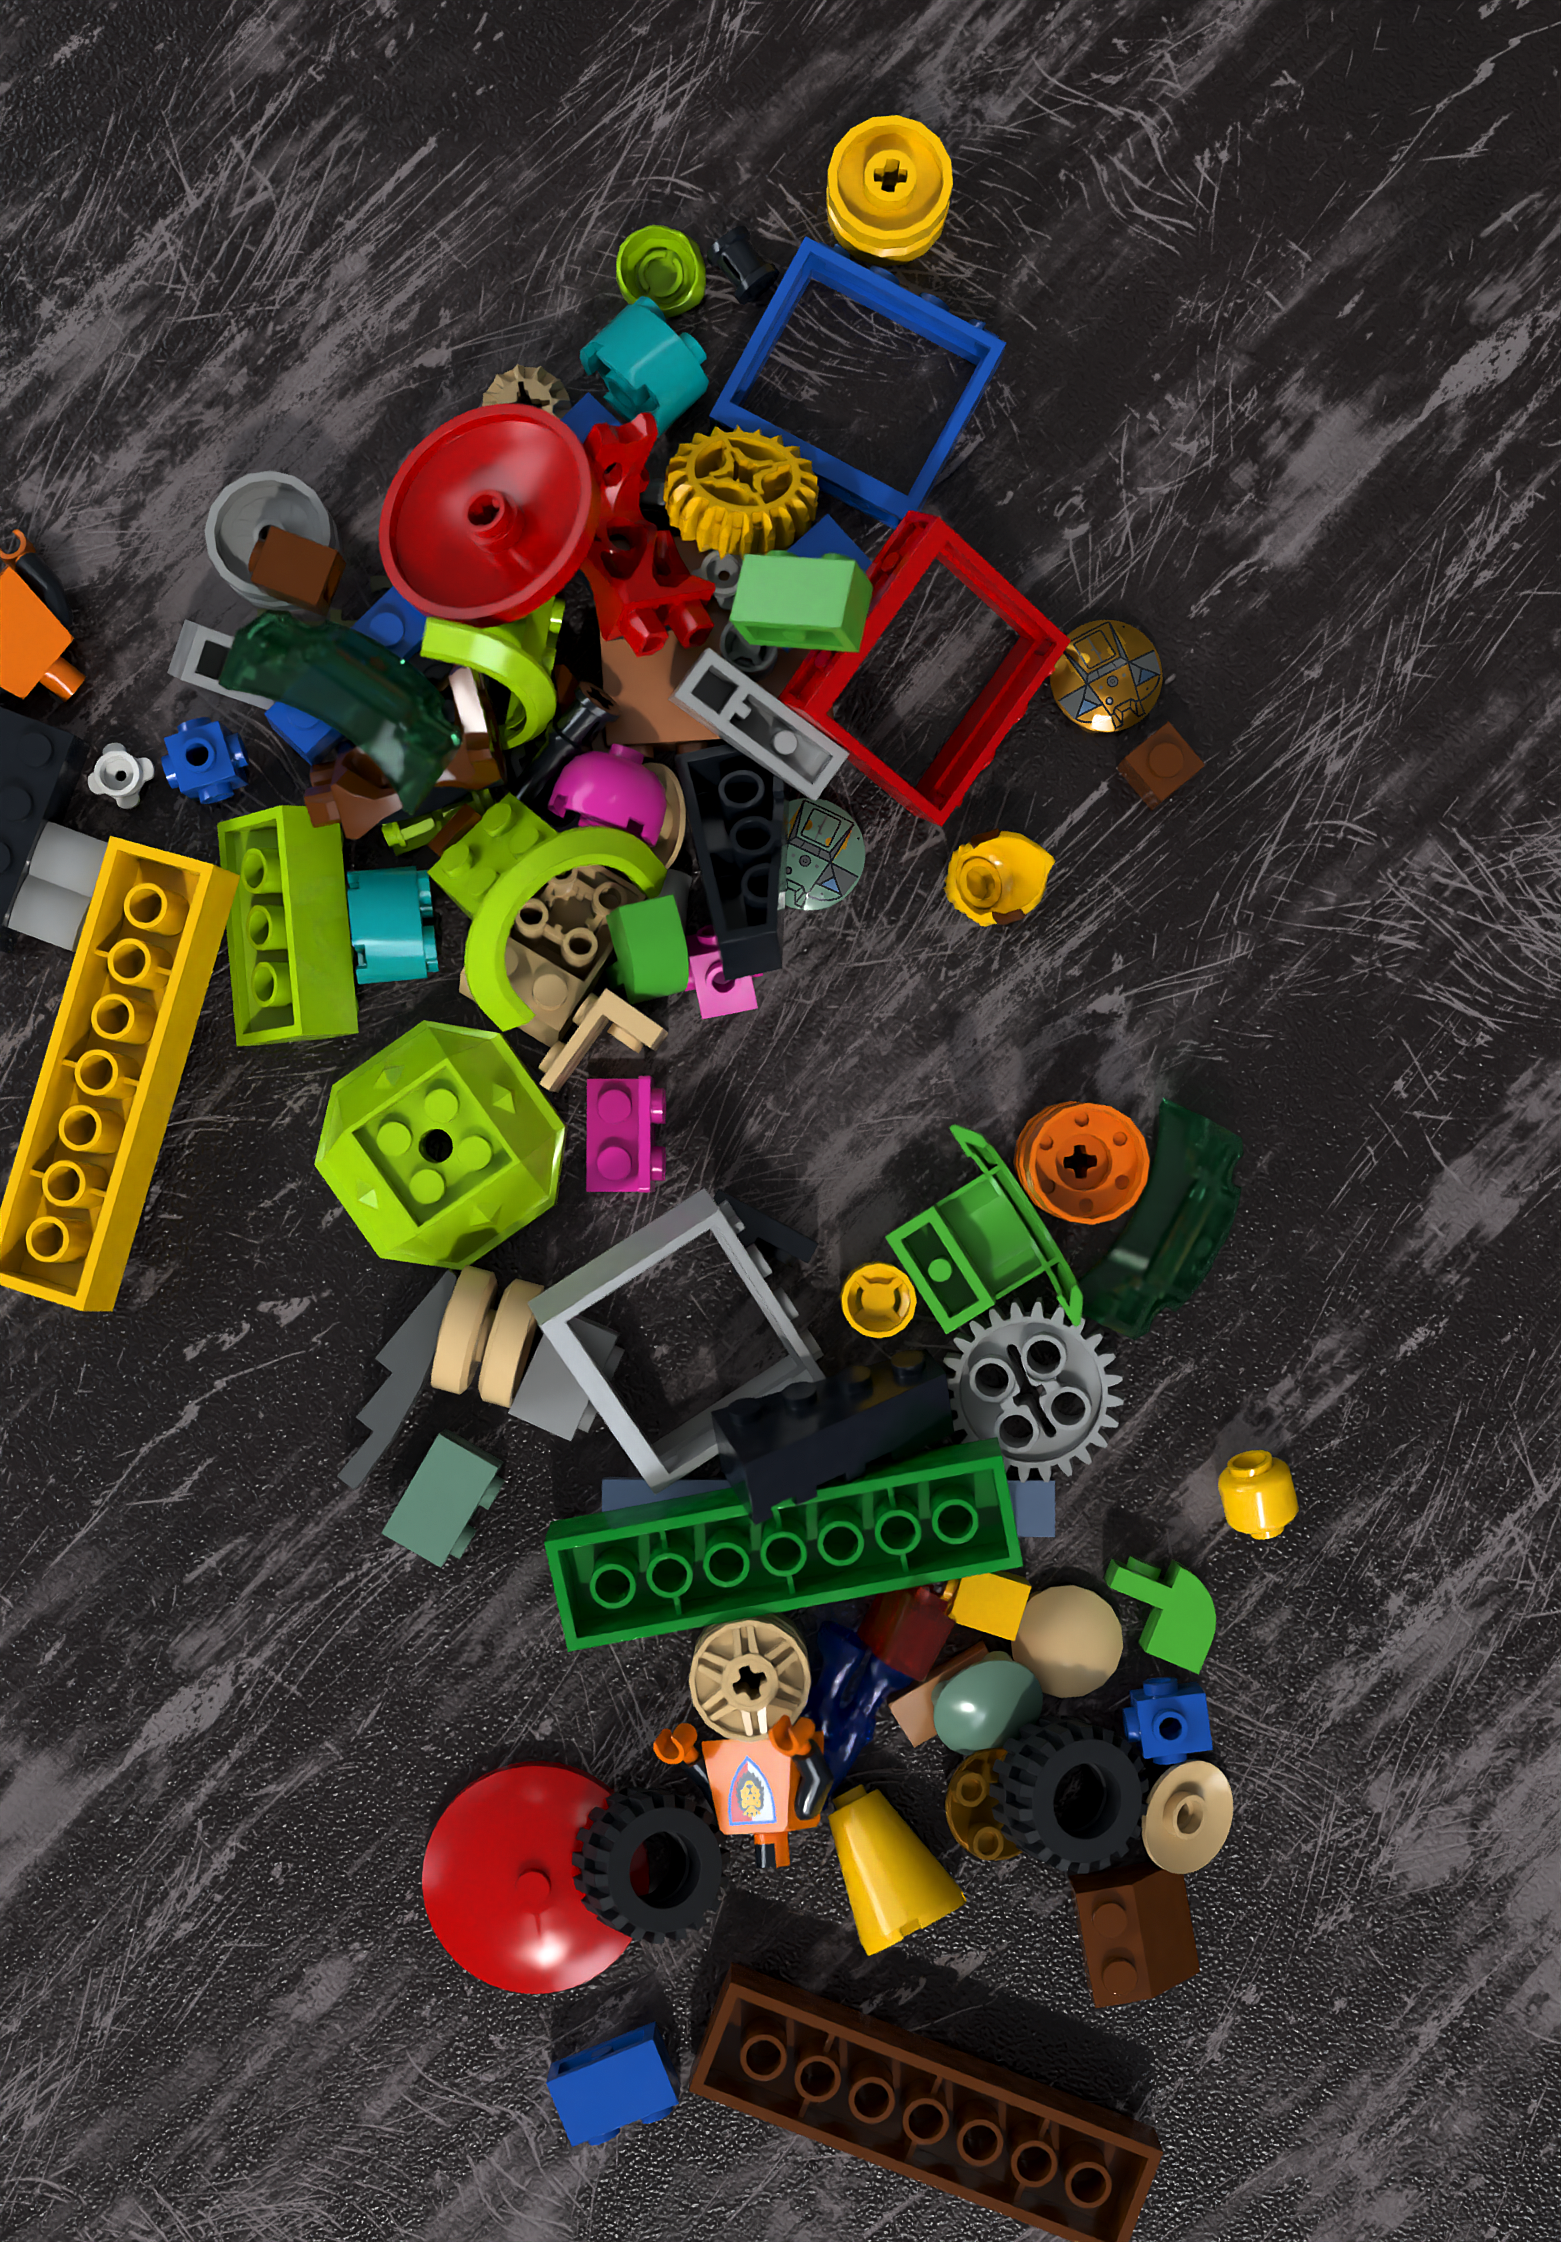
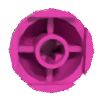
M612 744L609 753L589 751L576 756L563 769L558 778L547 809L564 818L567 809L573 810L581 814L579 826L602 825L623 829L639 839L642 836L649 847H655L664 823L667 803L665 788L658 776L642 766L645 756L631 748Z

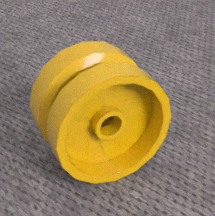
M899 115L872 117L854 126L835 146L827 172L826 204L828 224L838 243L856 259L880 267L904 265L925 254L941 236L948 214L953 178L951 159L940 138L921 122Z

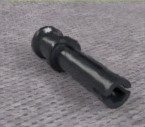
M579 682L574 690L575 699L560 719L555 718L548 723L545 733L546 741L507 792V794L510 792L534 813L539 810L554 790L563 769L576 756L593 751L591 744L608 722H616L621 715L618 704L606 692L591 683Z

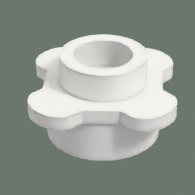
M111 743L103 749V755L97 761L94 772L89 775L88 786L95 794L105 793L115 798L119 807L132 809L140 802L139 792L145 781L151 780L154 777L155 767L147 758L137 759L128 754L122 744ZM119 771L126 773L125 780H117L116 775Z

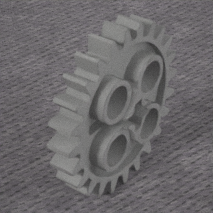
M1037 1297L1032 1312H1025L1019 1298L1013 1299L1010 1315L1007 1316L996 1304L989 1309L991 1321L989 1325L975 1316L969 1322L975 1337L973 1338L958 1332L953 1340L963 1354L947 1353L943 1360L948 1367L956 1371V1373L946 1374L948 1389L954 1391L953 1394L949 1395L951 1410L957 1411V1415L952 1418L954 1431L961 1429L966 1431L961 1444L997 1437L1003 1457L1005 1473L1010 1465L1017 1466L1019 1479L1022 1483L1026 1482L1031 1468H1038L1043 1481L1049 1482L1053 1465L1058 1464L1060 1469L1067 1476H1070L1074 1469L1072 1457L1077 1456L1088 1465L1092 1463L1093 1453L1088 1444L1091 1442L1099 1447H1107L1109 1437L1100 1427H1118L1120 1417L1107 1409V1407L1123 1405L1125 1395L1119 1391L1109 1389L1110 1386L1123 1381L1124 1374L1121 1370L1106 1368L1116 1358L1117 1351L1115 1348L1098 1350L1097 1346L1104 1336L1102 1328L1086 1335L1082 1331L1087 1317L1085 1313L1081 1314V1324L1075 1328L1072 1322L1064 1319L1066 1312L1061 1304L1056 1307L1053 1314L1045 1313L1042 1297ZM1037 1341H1050L1059 1349L1061 1358L1051 1365L1040 1364L1031 1356L1030 1346ZM1010 1344L1017 1347L1030 1384L1032 1386L1040 1384L1044 1386L1039 1403L1043 1412H1045L1047 1418L1056 1429L1054 1435H1049L1045 1431L1034 1397L1030 1393L1024 1395L1019 1393L1024 1382V1376L1015 1360L1007 1351V1346ZM989 1363L998 1364L1007 1372L1009 1382L1002 1387H990L980 1378L979 1368ZM1064 1392L1075 1393L1083 1400L1085 1409L1078 1415H1064L1056 1408L1054 1398ZM1011 1415H1021L1032 1424L1033 1433L1024 1438L1013 1437L1004 1429L1003 1420Z

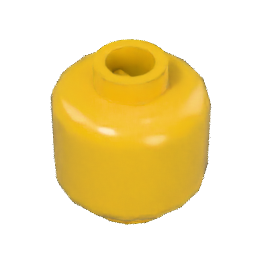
M1251 1450L1235 1455L1228 1461V1467L1223 1470L1218 1478V1489L1227 1523L1236 1531L1251 1534V1537L1255 1539H1270L1278 1536L1284 1531V1526L1290 1523L1299 1511L1298 1500L1288 1464L1279 1458L1272 1457L1271 1453L1264 1450Z

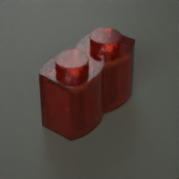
M933 1584L876 1594L856 1631L857 1636L869 1645L872 1653L886 1665L923 1683L957 1622V1618L948 1611L951 1601L934 1591L935 1586Z

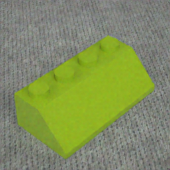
M280 805L217 823L221 868L240 875L226 924L237 1046L318 1040L359 1033L357 1020L359 1005L355 996L352 964L354 949L350 940L347 908L348 888L345 884L342 852L344 837L340 823L314 828L307 807Z

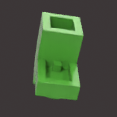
M674 894L619 906L606 916L618 960L605 968L610 990L625 987L629 1005L685 991L689 978L688 952Z
M1130 1556L1127 1564L1111 1558L1103 1578L1107 1585L1114 1590L1153 1605L1138 1641L1143 1650L1148 1654L1199 1674L1216 1629L1215 1607L1203 1583L1189 1569L1173 1559L1163 1580L1158 1578L1162 1569L1142 1559Z

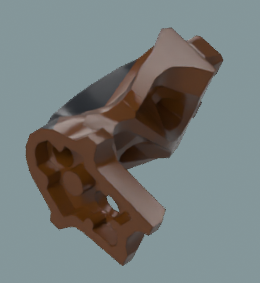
M453 663V670L449 673V680L453 691L455 720L453 736L450 739L438 743L435 734L399 738L357 735L339 743L336 760L312 765L310 770L312 788H307L304 795L312 826L318 828L342 823L346 838L359 839L376 824H388L421 816L462 801L471 791L507 784V768L497 722V713L494 703L489 697L482 672Z

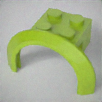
M555 595L541 607L526 616L491 628L478 629L427 617L420 656L478 670L495 678L511 690L505 724L498 726L503 750L516 747L537 737L546 729L548 723L554 717L557 697L551 680V674L556 654L557 638L566 600L555 598ZM413 722L411 723L409 737L432 734L422 731ZM436 735L437 742L440 743L448 740L453 735L448 737Z
M510 792L498 804L490 807L482 819L456 844L449 847L442 854L440 860L427 871L441 889L472 920L464 956L466 981L475 1002L503 1032L527 1024L536 1016L516 994L510 984L505 966V951L508 935L517 914L523 905L544 884L560 873L576 867L604 865L624 872L642 894H645L648 899H653L660 895L668 872L652 850L633 834L623 829L602 825L578 827L558 833Z

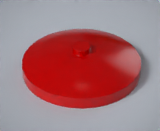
M514 403L493 404L476 408L454 417L430 433L409 454L396 473L386 494L379 522V549L382 563L391 583L411 605L426 617L446 620L478 629L507 624L535 611L566 585L578 570L590 549L598 527L601 511V487L597 468L587 448L572 430L556 416L537 407Z
M525 1761L509 1764L482 1775L465 1787L450 1802L434 1828L426 1848L422 1871V1890L426 1912L437 1938L450 1956L466 1971L476 1978L503 1990L526 1994H546L564 1991L593 1979L613 1964L625 1951L633 1938L597 1920L598 1915L588 1911L581 1900L586 1894L576 1890L573 1880L574 1876L582 1873L581 1868L572 1865L573 1852H582L584 1842L577 1840L576 1837L580 1827L589 1830L594 1822L588 1815L595 1807L604 1810L609 1808L605 1798L616 1792L597 1777L570 1765L548 1761ZM645 1840L636 1849L630 1864V1881L637 1896L649 1893L650 1861Z

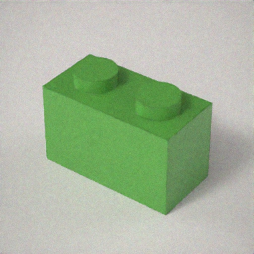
M771 550L767 555L745 554L730 621L750 645L859 652L873 585L857 562L842 554L827 553L821 559L802 558L783 550Z

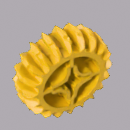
M738 424L733 432L725 433L715 426L709 437L701 433H695L690 444H679L677 453L674 457L670 458L669 466L666 468L663 501H665V509L669 516L670 526L679 528L683 541L696 540L699 552H704L711 548L717 550L721 560L728 554L739 555L743 560L745 554L767 555L771 550L787 551L793 543L797 542L808 532L817 512L818 477L814 476L812 471V461L801 458L800 447H784L782 435L767 438L763 436L761 428L754 433L743 432Z

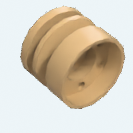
M780 1612L705 1626L696 1640L689 1676V1686L693 1705L706 1725L726 1738L751 1743L769 1739V1730L782 1715L789 1716L792 1725L795 1723L807 1704L811 1674L806 1641L794 1622ZM749 1666L753 1673L764 1672L760 1675L759 1687L751 1689L747 1681L737 1683L740 1680L742 1667Z

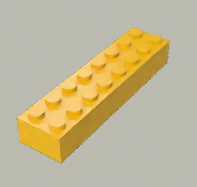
M110 836L0 1208L1 1286L80 1311H113L240 875L214 864Z

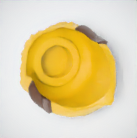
M996 828L972 836L970 842L966 845L962 844L958 850L953 851L948 865V875L945 878L946 886L943 889L947 894L948 901L953 903L954 908L966 914L968 918L979 923L980 926L1006 925L1025 918V915L1041 902L1046 889L1047 878L1055 863V859L1042 846L1021 833L1000 831Z

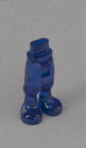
M823 1621L818 1630L816 1644L823 1656L824 1663L819 1680L815 1686L809 1689L807 1704L797 1720L800 1717L811 1719L815 1724V1731H823L824 1733L823 1756L833 1772L834 1781L822 1811L827 1809L829 1797L841 1784L862 1748L873 1740L877 1722L876 1713L883 1702L892 1692L909 1687L919 1671V1666L907 1656L889 1647L876 1645L873 1647L868 1658L862 1679L852 1702L847 1707L841 1708V1697L868 1650V1642L852 1629L832 1621Z

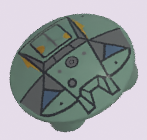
M810 798L789 801L785 905L806 911L828 909L844 899L854 889L861 877L865 863V845L862 834L852 817L842 808L822 799L813 801Z

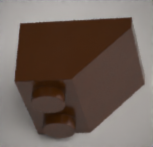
M1151 1861L1068 1876L1087 1988L1095 2009L1153 1999L1200 1972L1183 1874L1171 1873Z

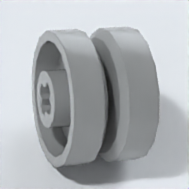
M272 470L246 474L227 485L210 507L205 527L208 555L221 577L230 584L237 594L255 607L277 613L303 610V608L261 593L250 581L253 573L249 572L248 564L252 550L259 539L266 540L270 527L274 526L335 549L343 558L344 550L341 531L317 493L297 477Z

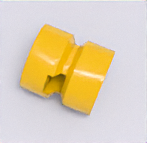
M878 1260L862 1263L852 1269L844 1279L840 1292L842 1311L850 1325L861 1334L874 1338L890 1337L903 1330L913 1318L917 1303L914 1286L907 1275L894 1265Z

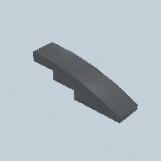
M457 1269L447 1270L375 1357L392 1374L356 1416L373 1433L337 1475L354 1491L364 1484L394 1443L428 1383L434 1364L441 1322L461 1274Z

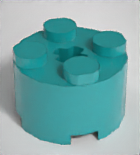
M641 296L635 303L628 304L583 347L579 358L588 376L592 375L596 370L599 372L609 389V392L604 396L605 400L628 423L642 412H651L656 420L659 433L657 438H659L706 392L709 380L700 364L707 359V356L694 337L686 332L678 336L665 323L666 318L657 304L649 297Z
M417 866L347 872L350 889H347L352 945L355 947V951H357L359 966H356L358 984L428 978V973L439 972L434 926H423V918L434 917L428 870L417 871Z

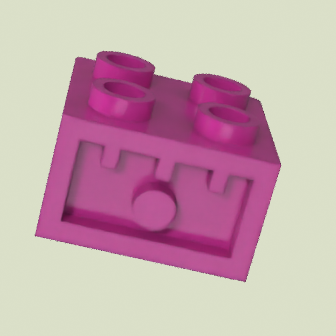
M639 1076V1079H587L586 1192L651 1193L655 1192V1181L666 1180V1147L655 1146V1124H666V1090L655 1088L656 1079L652 1076Z

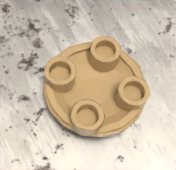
M1075 1585L1052 1586L1029 1595L1015 1641H1011L1012 1657L1014 1661L1026 1666L1033 1672L1040 1683L1043 1693L1059 1698L1084 1696L1103 1686L1117 1669L1123 1650L1121 1624L1111 1605L1094 1591Z

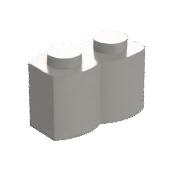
M48 821L36 845L28 875L15 900L8 928L76 952L108 843Z

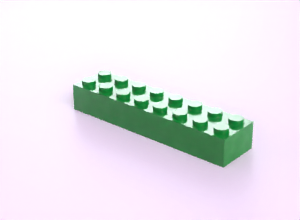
M989 1438L910 1453L894 1461L888 1459L870 1461V1465L866 1469L867 1474L849 1482L841 1477H835L816 1486L817 1497L798 1506L792 1502L791 1498L771 1507L772 1518L757 1525L753 1524L732 1487L550 1522L544 1545L568 1652L1022 1567L1023 1561L998 1438Z

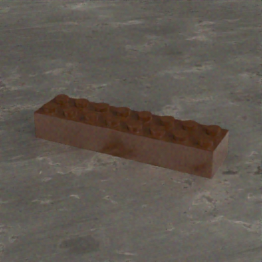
M731 1962L690 2068L688 2091L1072 2242H1129L1164 2152L1154 2127L734 1962Z

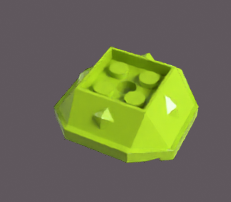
M423 1020L332 1085L314 1165L379 1258L462 1270L466 1265H472L557 1205L568 1126L502 1033ZM437 1129L445 1131L453 1142L452 1153L443 1162L434 1160L428 1154L426 1148L429 1135Z

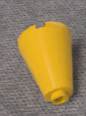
M863 1784L832 1800L837 1811L828 1815V1820L861 1946L864 1947L868 1956L905 1939L904 1937L908 1934L927 1927L966 1903L967 1900L960 1886L878 1789L867 1794Z

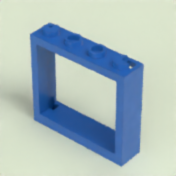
M805 236L709 415L710 432L713 431L715 426L725 433L733 432L738 424L743 432L754 433L761 428L763 436L767 438L782 435L784 447L798 446L800 447L801 458L812 461V471L814 476L818 477L817 486L819 490L895 530L908 510L921 512L1002 360L1006 342L998 339V335L985 329L986 323L976 319L966 322L949 313L950 308L938 297L925 292L917 296L900 287V281L889 271L877 266H871L868 270L849 259V253L838 244H835L834 248L821 241L818 243ZM811 278L977 365L908 496L742 408Z

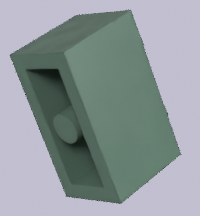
M445 1428L438 1434L381 1534L440 1568L450 1555L460 1560L477 1529L468 1525L479 1505L489 1510L506 1481L497 1476L504 1462Z

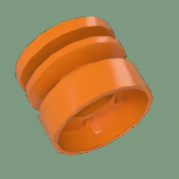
M1066 1101L1047 1106L1029 1119L1016 1140L1013 1161L1017 1181L1033 1205L1052 1216L1066 1221L1091 1225L1116 1219L1136 1203L1147 1184L1150 1163L1144 1136L1129 1117L1111 1106ZM1074 1146L1078 1153L1086 1154L1087 1163L1077 1167V1175H1075L1074 1169L1064 1167L1063 1163L1064 1157L1073 1155Z

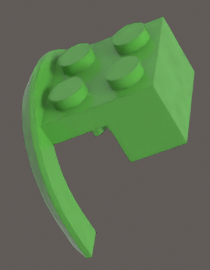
M952 1125L949 1128L967 1157H971L977 1163L983 1174L889 1232L885 1236L888 1243L946 1334L992 1307L999 1298L1043 1271H1046L1057 1293L1056 1298L1076 1328L1081 1324L1083 1290L1051 1233L988 1138L984 1134L964 1126Z

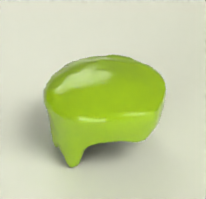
M650 225L631 233L621 244L616 261V281L622 296L628 304L635 303L641 296L649 297L661 309L665 318L684 313L701 302L705 295L706 267L697 242L690 236L664 225Z

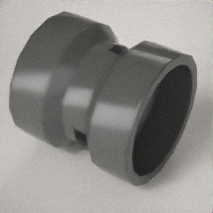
M731 622L725 626L720 640L721 657L752 681L764 680L773 672L777 663L778 647L750 645Z

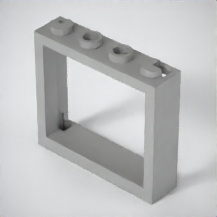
M705 1188L527 1302L540 1328L655 1495L719 1454L711 1411L728 1407L731 1402L737 1399L747 1397L759 1398L783 1391L786 1386L795 1382L805 1381L813 1383L826 1379L816 1363V1360L824 1355L821 1348L808 1329L798 1334L790 1322L799 1316L796 1308L781 1286L771 1291L763 1279L773 1273L754 1243L745 1249L736 1236L745 1229L744 1225L727 1200L717 1205ZM710 1229L789 1355L651 1444L568 1320Z

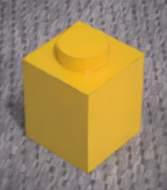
M1001 1570L944 1581L939 1602L947 1604L945 1612L949 1621L1015 1641L1032 1586L1027 1578Z

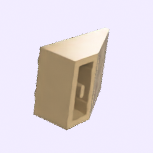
M586 865L567 870L553 877L523 905L508 935L505 966L512 988L536 1016L529 1023L517 1028L550 1048L558 1040L562 1041L573 1024L572 1019L585 999L592 993L615 953L606 916L619 906L645 901L647 898L645 894H642L633 884L601 865ZM464 966L460 973L459 993L475 1002L466 981Z

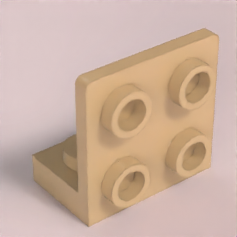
M607 988L600 998L591 993L572 1019L579 1027L569 1042L565 1044L558 1040L542 1060L539 1069L546 1074L539 1084L549 1091L558 1093L609 1020L613 1021V1024L607 1032L637 1053L641 1051L644 1045H647L656 1052L669 1033Z

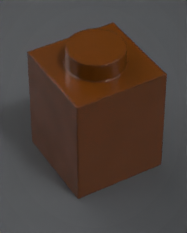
M271 526L266 540L259 539L256 542L249 559L248 570L253 573L250 581L261 593L326 617L347 563L335 549Z
M1168 721L1128 754L1116 768L1147 806L1153 810L1198 773L1205 764Z

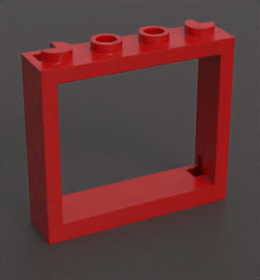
M908 510L864 573L873 585L859 652L811 649L777 699L847 751L849 755L846 759L911 814L942 827L955 807L961 806L964 794L980 771L992 762L996 748L1012 725L1024 716L1028 708V702L1044 679L1055 671L1054 665L1071 640L939 516ZM937 558L1020 635V638L914 788L826 713L932 561Z

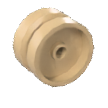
M466 1265L457 1280L441 1322L432 1368L431 1385L433 1388L460 1395L469 1387L478 1364L482 1363L478 1384L482 1401L510 1408L518 1392L538 1324L527 1302L544 1292V1286L516 1278L505 1289L498 1310H494L498 1290L494 1272Z

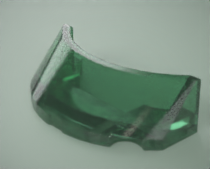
M268 609L236 631L218 684L226 690L249 693L287 704L323 721L342 733L378 765L395 789L402 804V809L413 816L453 760L463 742L460 727L448 722L441 711L446 700L437 688L411 663L388 650L385 645L361 632L327 619L320 626H310L297 620L287 610Z
M1166 1098L1162 1099L1158 1107L1159 1133L1157 1149L1151 1174L1142 1198L1116 1242L1089 1271L1078 1279L1083 1290L1081 1313L1133 1340L1149 1333L1155 1316L1164 1308L1176 1312L1200 1286L1211 1270L1218 1252L1227 1240L1236 1215L1242 1187L1232 1183L1233 1169L1238 1160L1244 1155L1242 1138L1214 1121Z

